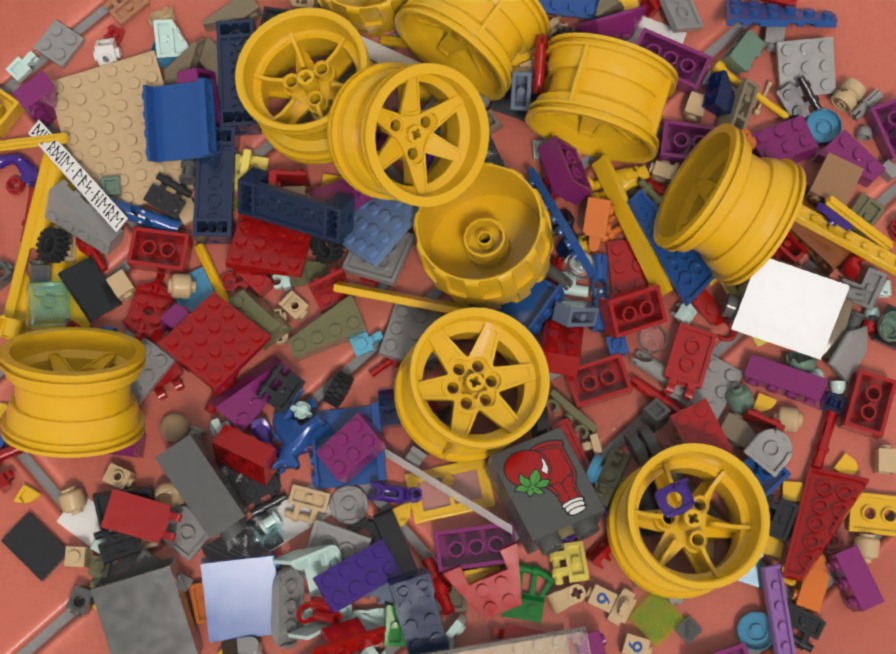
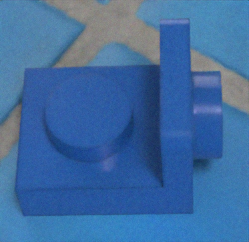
M625 336L619 338L607 337L605 339L608 347V357L621 353L622 357L628 355L629 348Z

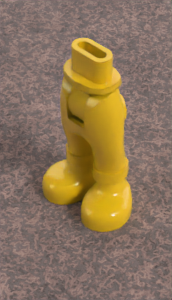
M645 165L616 170V174L626 193L632 188H636L640 180H647L650 177ZM587 176L594 192L590 196L608 199L604 190L599 193L595 192L598 189H603L599 179L597 178L593 181L590 176Z

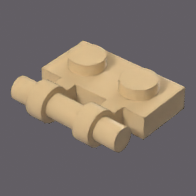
M293 484L288 504L295 505L294 511L286 509L284 517L291 518V521L294 522L302 521L309 523L308 525L310 526L314 525L315 519L324 521V519L318 518L317 515L318 512H327L331 494ZM301 507L311 509V515L300 513Z

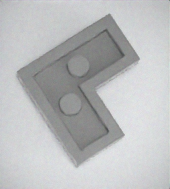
M869 267L861 285L845 278L842 281L852 288L867 290L864 302L853 300V303L873 311L887 281L888 274Z

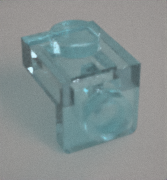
M278 526L264 536L261 535L257 528L252 529L254 533L252 535L253 540L257 545L261 544L262 547H266L270 543L272 546L282 540L281 536L284 535V532Z

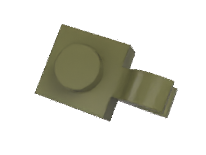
M92 555L88 575L93 576L90 582V590L97 580L110 575L112 562L104 565L101 556Z

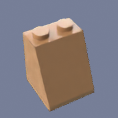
M829 152L819 165L805 197L814 204H825V199L832 195L846 206L864 169Z

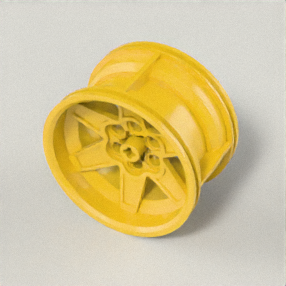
M408 0L398 11L394 20L401 39L422 63L441 64L455 69L473 84L479 94L488 97L492 101L503 98L512 84V71L518 65L527 62L536 49V35H542V43L543 35L548 36L550 32L548 16L538 0Z
M574 32L559 34L551 38L545 52L548 53V57H546L548 72L544 82V93L540 94L536 101L532 102L528 107L525 117L528 127L546 140L556 136L575 147L577 152L601 158L604 155H608L610 161L619 163H645L653 160L659 147L657 131L667 98L674 94L679 77L674 67L662 57L643 47L609 36Z
M475 307L450 312L433 322L402 360L394 384V401L397 415L410 438L431 455L458 463L484 460L489 458V456L497 454L510 443L520 438L540 418L549 394L550 378L548 364L542 348L535 337L525 326L509 315L492 309ZM473 339L476 342L469 356H466L452 340ZM496 350L506 359L509 366H493ZM431 352H433L446 371V375L423 381L426 361ZM472 364L478 365L480 372L474 371ZM453 368H459L461 375L455 374ZM486 379L492 381L493 387H489L486 384ZM447 386H453L455 394L450 393ZM517 387V402L513 411L501 397L500 392ZM480 397L487 400L486 406L481 404ZM462 400L468 403V409L461 406ZM427 401H451L453 403L450 427L433 413ZM478 412L487 416L499 428L487 434H469Z

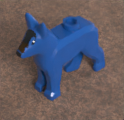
M303 387L286 411L281 413L277 410L272 420L275 430L273 435L283 444L278 459L271 467V470L279 467V475L283 474L287 469L298 470L300 468L298 460L300 453L308 447L319 432L331 427L326 419L322 420L318 414L304 425L300 424L302 419L294 416L295 413L290 407L299 402L298 397L304 392ZM312 398L304 401L311 406V409L319 407Z

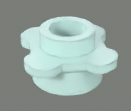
M299 401L290 407L295 413L294 416L299 419L311 418L313 415L310 412L311 406L306 402Z

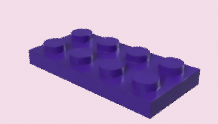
M381 539L315 576L313 581L331 612L335 614L387 583L386 579L401 575L402 571L385 542Z

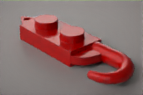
M704 289L691 304L710 325L718 326L725 323L728 326L726 323L728 317L721 315L722 307ZM729 327L731 334L728 337L721 335L717 337L721 341L730 342L737 336L738 331L732 330Z

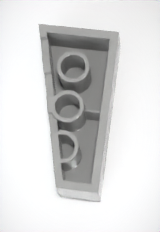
M63 179L49 190L45 218L108 256L121 244L123 230L120 228L116 233L91 204H87L80 198L82 195L77 190L73 192L68 187L69 183Z

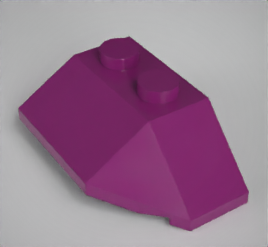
M642 5L575 25V29L578 30V33L599 34L627 41L637 31L645 16L647 7Z

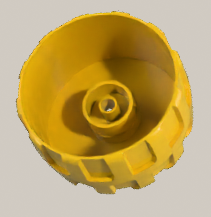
M484 162L476 179L457 198L442 205L432 207L419 206L418 212L415 213L413 229L416 235V249L421 264L438 290H442L450 295L457 304L466 307L474 305L497 310L501 309L502 304L511 301L515 303L520 302L531 294V288L545 278L550 268L549 258L553 250V231L549 213L538 190L533 189L526 181L524 175L512 168L508 169L493 163Z

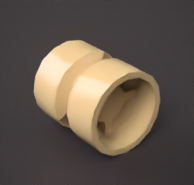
M846 78L841 84L840 90L838 89L833 94L830 101L839 111L850 113L857 105V102L865 95L866 89L858 80Z

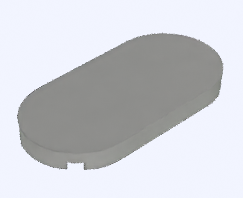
M292 567L282 568L275 576L272 586V638L278 647L290 649L298 643L296 642L297 638L288 637V633L303 627V624L297 620L296 612L299 606L304 604V579L302 574H299V570Z

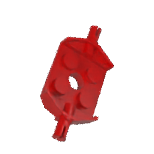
M157 273L154 282L135 286L136 292L126 319H123L124 326L134 333V338L140 342L142 338L155 337L162 333L160 318L170 309L174 298L171 296V293H168V289L162 285L165 277L163 273L161 275ZM146 310L154 311V313L149 316L144 314Z

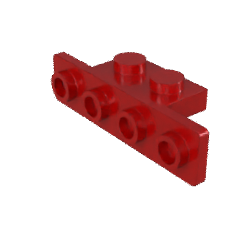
M358 617L321 628V635L326 644L312 648L311 654H348L383 643L386 628L382 626L366 631Z

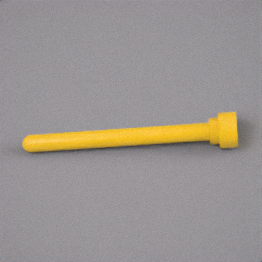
M721 60L712 70L714 75L724 76L738 87L742 82L740 78L728 71L726 64ZM757 93V101L781 118H789V114L761 93Z

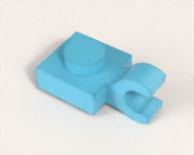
M381 331L372 334L370 337L365 332L349 340L358 358L374 351L373 345L382 342L384 336Z

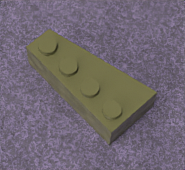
M349 295L287 341L295 360L299 362L350 341L349 339L363 334L367 330L353 296Z

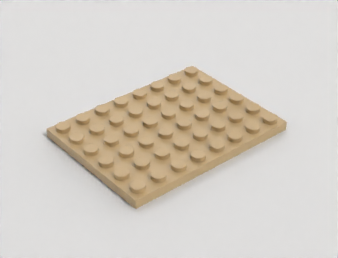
M154 50L51 81L56 87V107L54 109L61 133H67L70 137L68 143L64 144L65 149L100 188L101 177H121L122 196H112V198L138 207L148 205L149 203L143 199L152 184L160 187L162 182L156 179L159 172L165 176H171L172 180L181 184L179 177L182 174L181 162L183 160L159 163L149 162L145 153L147 147L144 135L143 85L152 87L165 85ZM186 185L190 191L195 190L194 185ZM168 186L166 192L174 196L176 190ZM83 195L80 197L87 204H90V202Z

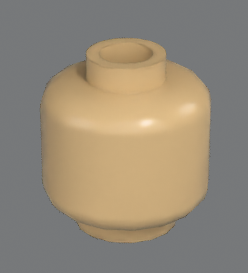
M173 274L172 278H168V293H171L173 298L189 299L191 293H195L196 281H192L191 275Z
M781 406L779 411L774 413V418L779 419L781 424L785 425L784 431L797 432L799 428H802L803 412H800L798 407Z
M72 485L60 491L61 494L58 496V500L64 513H71L73 516L83 512V507L87 505V500L80 487Z
M859 533V536L854 538L853 545L858 546L865 562L871 563L872 559L879 557L880 540L875 538L876 535Z

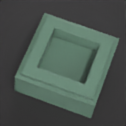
M120 176L100 178L101 189L107 196H122Z

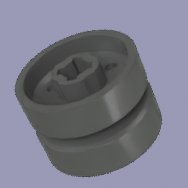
M646 424L637 428V434L631 431L623 436L631 456L639 467H642L649 460V457L651 459L662 451L655 435Z

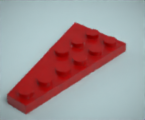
M809 466L782 574L783 578L800 582L805 580L869 483L868 478Z

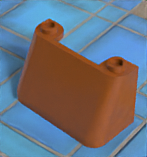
M805 193L802 204L827 217L816 209L819 204L812 203L805 197ZM795 221L789 231L808 250L807 253L816 260L814 264L816 266L820 264L822 269L819 273L829 276L852 253Z

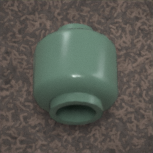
M734 384L726 393L729 407L734 412L744 414L748 409L751 410L754 405L751 389L746 385Z

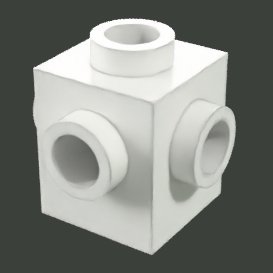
M115 38L96 40L93 55L95 62L99 63V67L117 62L122 58L121 49L117 47Z

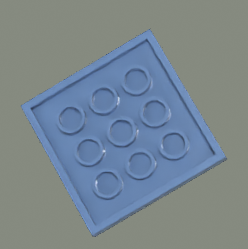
M371 199L354 212L353 231L344 239L342 245H345V249L377 267L413 225L414 216L418 212L419 206L405 204L397 200Z

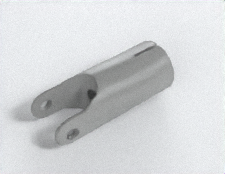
M640 350L636 351L635 355L637 358H632L631 364L666 386L668 379L663 378L666 365Z

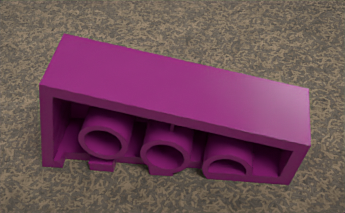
M751 354L744 373V380L747 381V384L754 387L760 386L771 393H778L818 410L821 409L828 390V379L753 354Z
M274 356L255 369L248 377L245 376L235 386L226 389L222 395L213 398L209 402L241 431H244L268 404L266 402L270 397L268 393L262 399L256 393L260 389V384L264 383L270 375V370L280 363L285 367L280 373L285 376L288 370L293 371ZM276 379L270 388L275 390L280 380Z

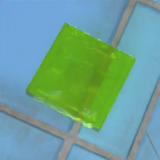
M651 594L628 617L648 640H651L655 647L663 642L685 620L666 598Z

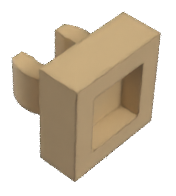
M598 433L590 435L591 441L582 443L585 452L594 450V454H604Z

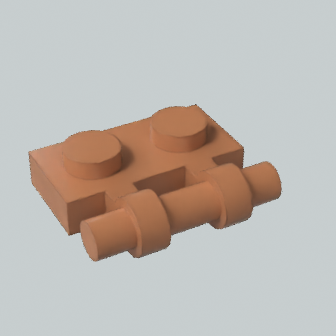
M108 0L103 4L106 10L112 6L114 7L109 12L122 27L150 5L148 0H123L118 3L120 0Z

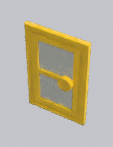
M485 459L476 462L453 463L422 470L484 509L496 506L491 483L485 472L487 467ZM413 473L405 474L407 487H416L422 490L421 500L417 503H411L415 524L473 512L467 506Z

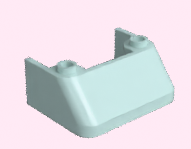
M322 545L299 549L272 559V564L290 565L296 570L305 569L310 597L322 595L313 578L342 562L340 550L336 545ZM351 604L339 611L342 615L341 622L351 619L353 614ZM311 607L304 610L302 614L303 620L307 619L308 616H313ZM314 620L288 633V637L310 640L321 635V628L330 626V624L319 623Z

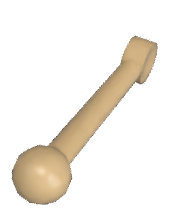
M769 81L763 93L765 97L772 85V81ZM759 102L757 108L753 110L754 115L760 114L762 103Z

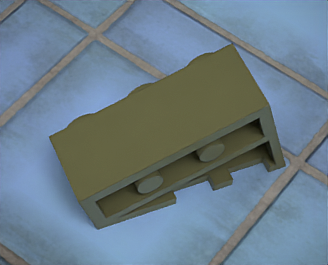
M242 289L229 300L234 308L271 335V340L262 348L263 350L268 349L293 329L254 292Z

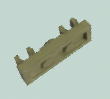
M555 389L552 390L549 394L550 399L547 400L545 406L548 407L549 404H554L556 408L553 410V414H556L559 407H561L565 412L563 415L569 421H575L580 424L575 428V433L580 429L585 431V435L582 437L583 440L588 437L589 432L594 434L597 431L598 427Z
M612 448L594 486V490L605 508H608L631 458V455Z

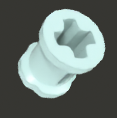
M272 510L271 514L263 520L259 519L257 521L266 535L270 534L269 531L276 526L283 525L275 510Z

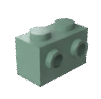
M751 29L740 33L721 61L736 75L742 72L746 73L753 66V60L762 54L763 51L761 49L766 43Z

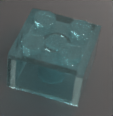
M63 282L27 284L26 296L29 326L67 325L70 322L69 292Z

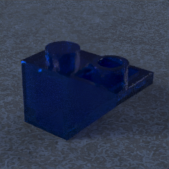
M722 70L711 73L702 107L717 117L731 114L735 94L727 71Z
M394 389L379 390L381 428L401 427V422L395 408Z

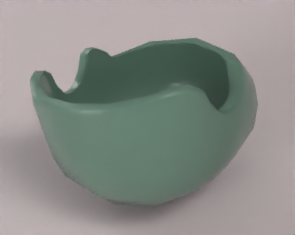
M896 311L884 314L877 323L880 337L887 342H896Z
M800 352L786 354V363L789 367L807 373L816 367L817 359L814 357L812 358Z

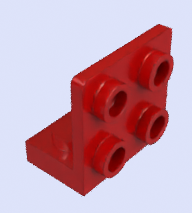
M276 168L275 170H269V185L283 188V186L311 187L308 172L302 169L286 171L282 168Z
M335 268L328 272L329 275L322 278L316 277L308 284L322 313L330 310L349 296V294L333 291L336 282L349 283L343 268Z
M748 409L742 415V420L763 430L778 429L782 432L784 431L785 425L781 424L779 419L774 417L767 418L757 409Z

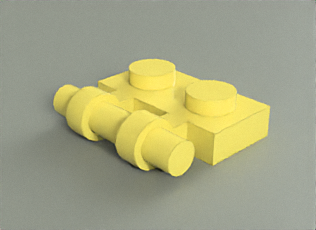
M583 541L564 543V551H556L549 555V560L553 566L551 571L552 577L555 579L556 585L563 584L564 576L569 577V583L589 580ZM566 560L567 567H561L560 561Z

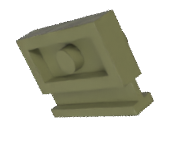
M863 192L851 210L874 226L886 207L873 198H869ZM853 226L851 231L865 238L866 235Z

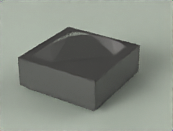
M687 616L674 629L687 644H690L703 631L690 616Z

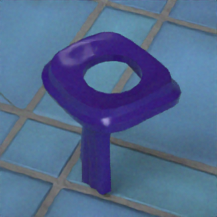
M688 478L673 482L656 491L655 499L665 517L670 518L681 515L694 506V498L685 482L689 481ZM677 492L681 495L682 504L680 507L672 508L667 503L669 493Z

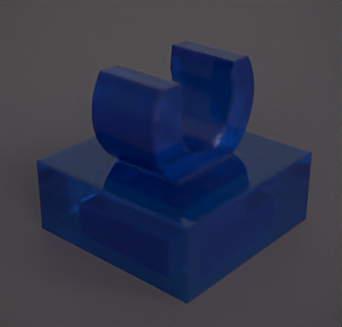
M828 391L821 410L825 412L826 410L834 411L840 417L842 416L847 397Z

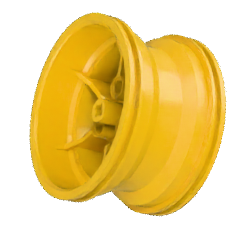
M299 8L286 11L271 18L250 36L243 46L235 70L236 89L240 101L247 112L260 124L263 134L280 154L299 163L327 164L333 162L327 141V123L331 109L330 102L334 101L338 91L344 84L338 82V80L353 63L358 72L372 65L373 62L369 59L367 48L361 35L347 19L325 9ZM330 55L326 61H318L315 65L311 59L317 56ZM296 66V74L289 73L282 78L291 68ZM271 98L290 100L279 114L274 117L272 116L269 108ZM308 111L311 112L315 119L312 122L298 124Z
M381 62L359 70L340 88L329 112L327 141L330 155L337 171L355 190L373 198L397 200L420 207H432L442 205L457 198L476 179L488 150L489 122L480 94L473 84L455 69L435 63L409 65L399 62ZM419 84L428 89L435 101L432 107L421 111ZM396 87L398 88L399 97L398 113L382 108L385 100ZM376 124L379 125L383 133L389 135L378 151H376L375 143ZM441 125V134L438 136L434 131ZM425 153L435 156L428 170H426ZM397 159L403 161V184L391 180L384 172V169Z
M730 123L722 124L703 137L688 154L672 178L655 217L653 226L654 241L658 246L669 252H687L693 249L701 254L702 259L707 267L710 268L714 278L728 286L743 283L768 262L790 231L804 198L806 189L805 171L800 165L790 159L778 160L776 158L757 157L752 153L751 144L741 129Z
M88 327L42 329L27 332L7 340L0 346V369L4 372L7 380L14 384V394L0 418L1 437L7 444L18 450L35 455L58 458L98 456L119 451L136 443L145 431V414L139 408V404L131 392V383L139 377L141 370L145 367V346L132 336L112 330Z
M699 443L681 444L667 448L630 474L613 495L607 515L609 546L621 570L643 590L668 599L694 598L742 578L759 561L766 547L770 530V513L763 488L752 471L731 453L715 446ZM672 473L690 474L701 479L703 482L692 493L694 502L700 504L701 511L693 506L692 509L681 515L670 517L671 522L667 524L663 519L664 515L661 510H638L642 495L652 481H654L657 490L674 482L671 476ZM714 491L722 499L728 511L731 524L706 514ZM671 492L667 496V503L672 508H678L682 504V497L677 492ZM639 528L663 533L652 554L645 546ZM693 536L699 540L698 546L692 542ZM707 538L732 539L727 554L714 567L705 548ZM683 549L695 574L680 573L666 567L665 564Z

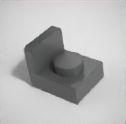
M41 258L28 261V266L30 267V288L50 287L51 265L47 261L41 260Z

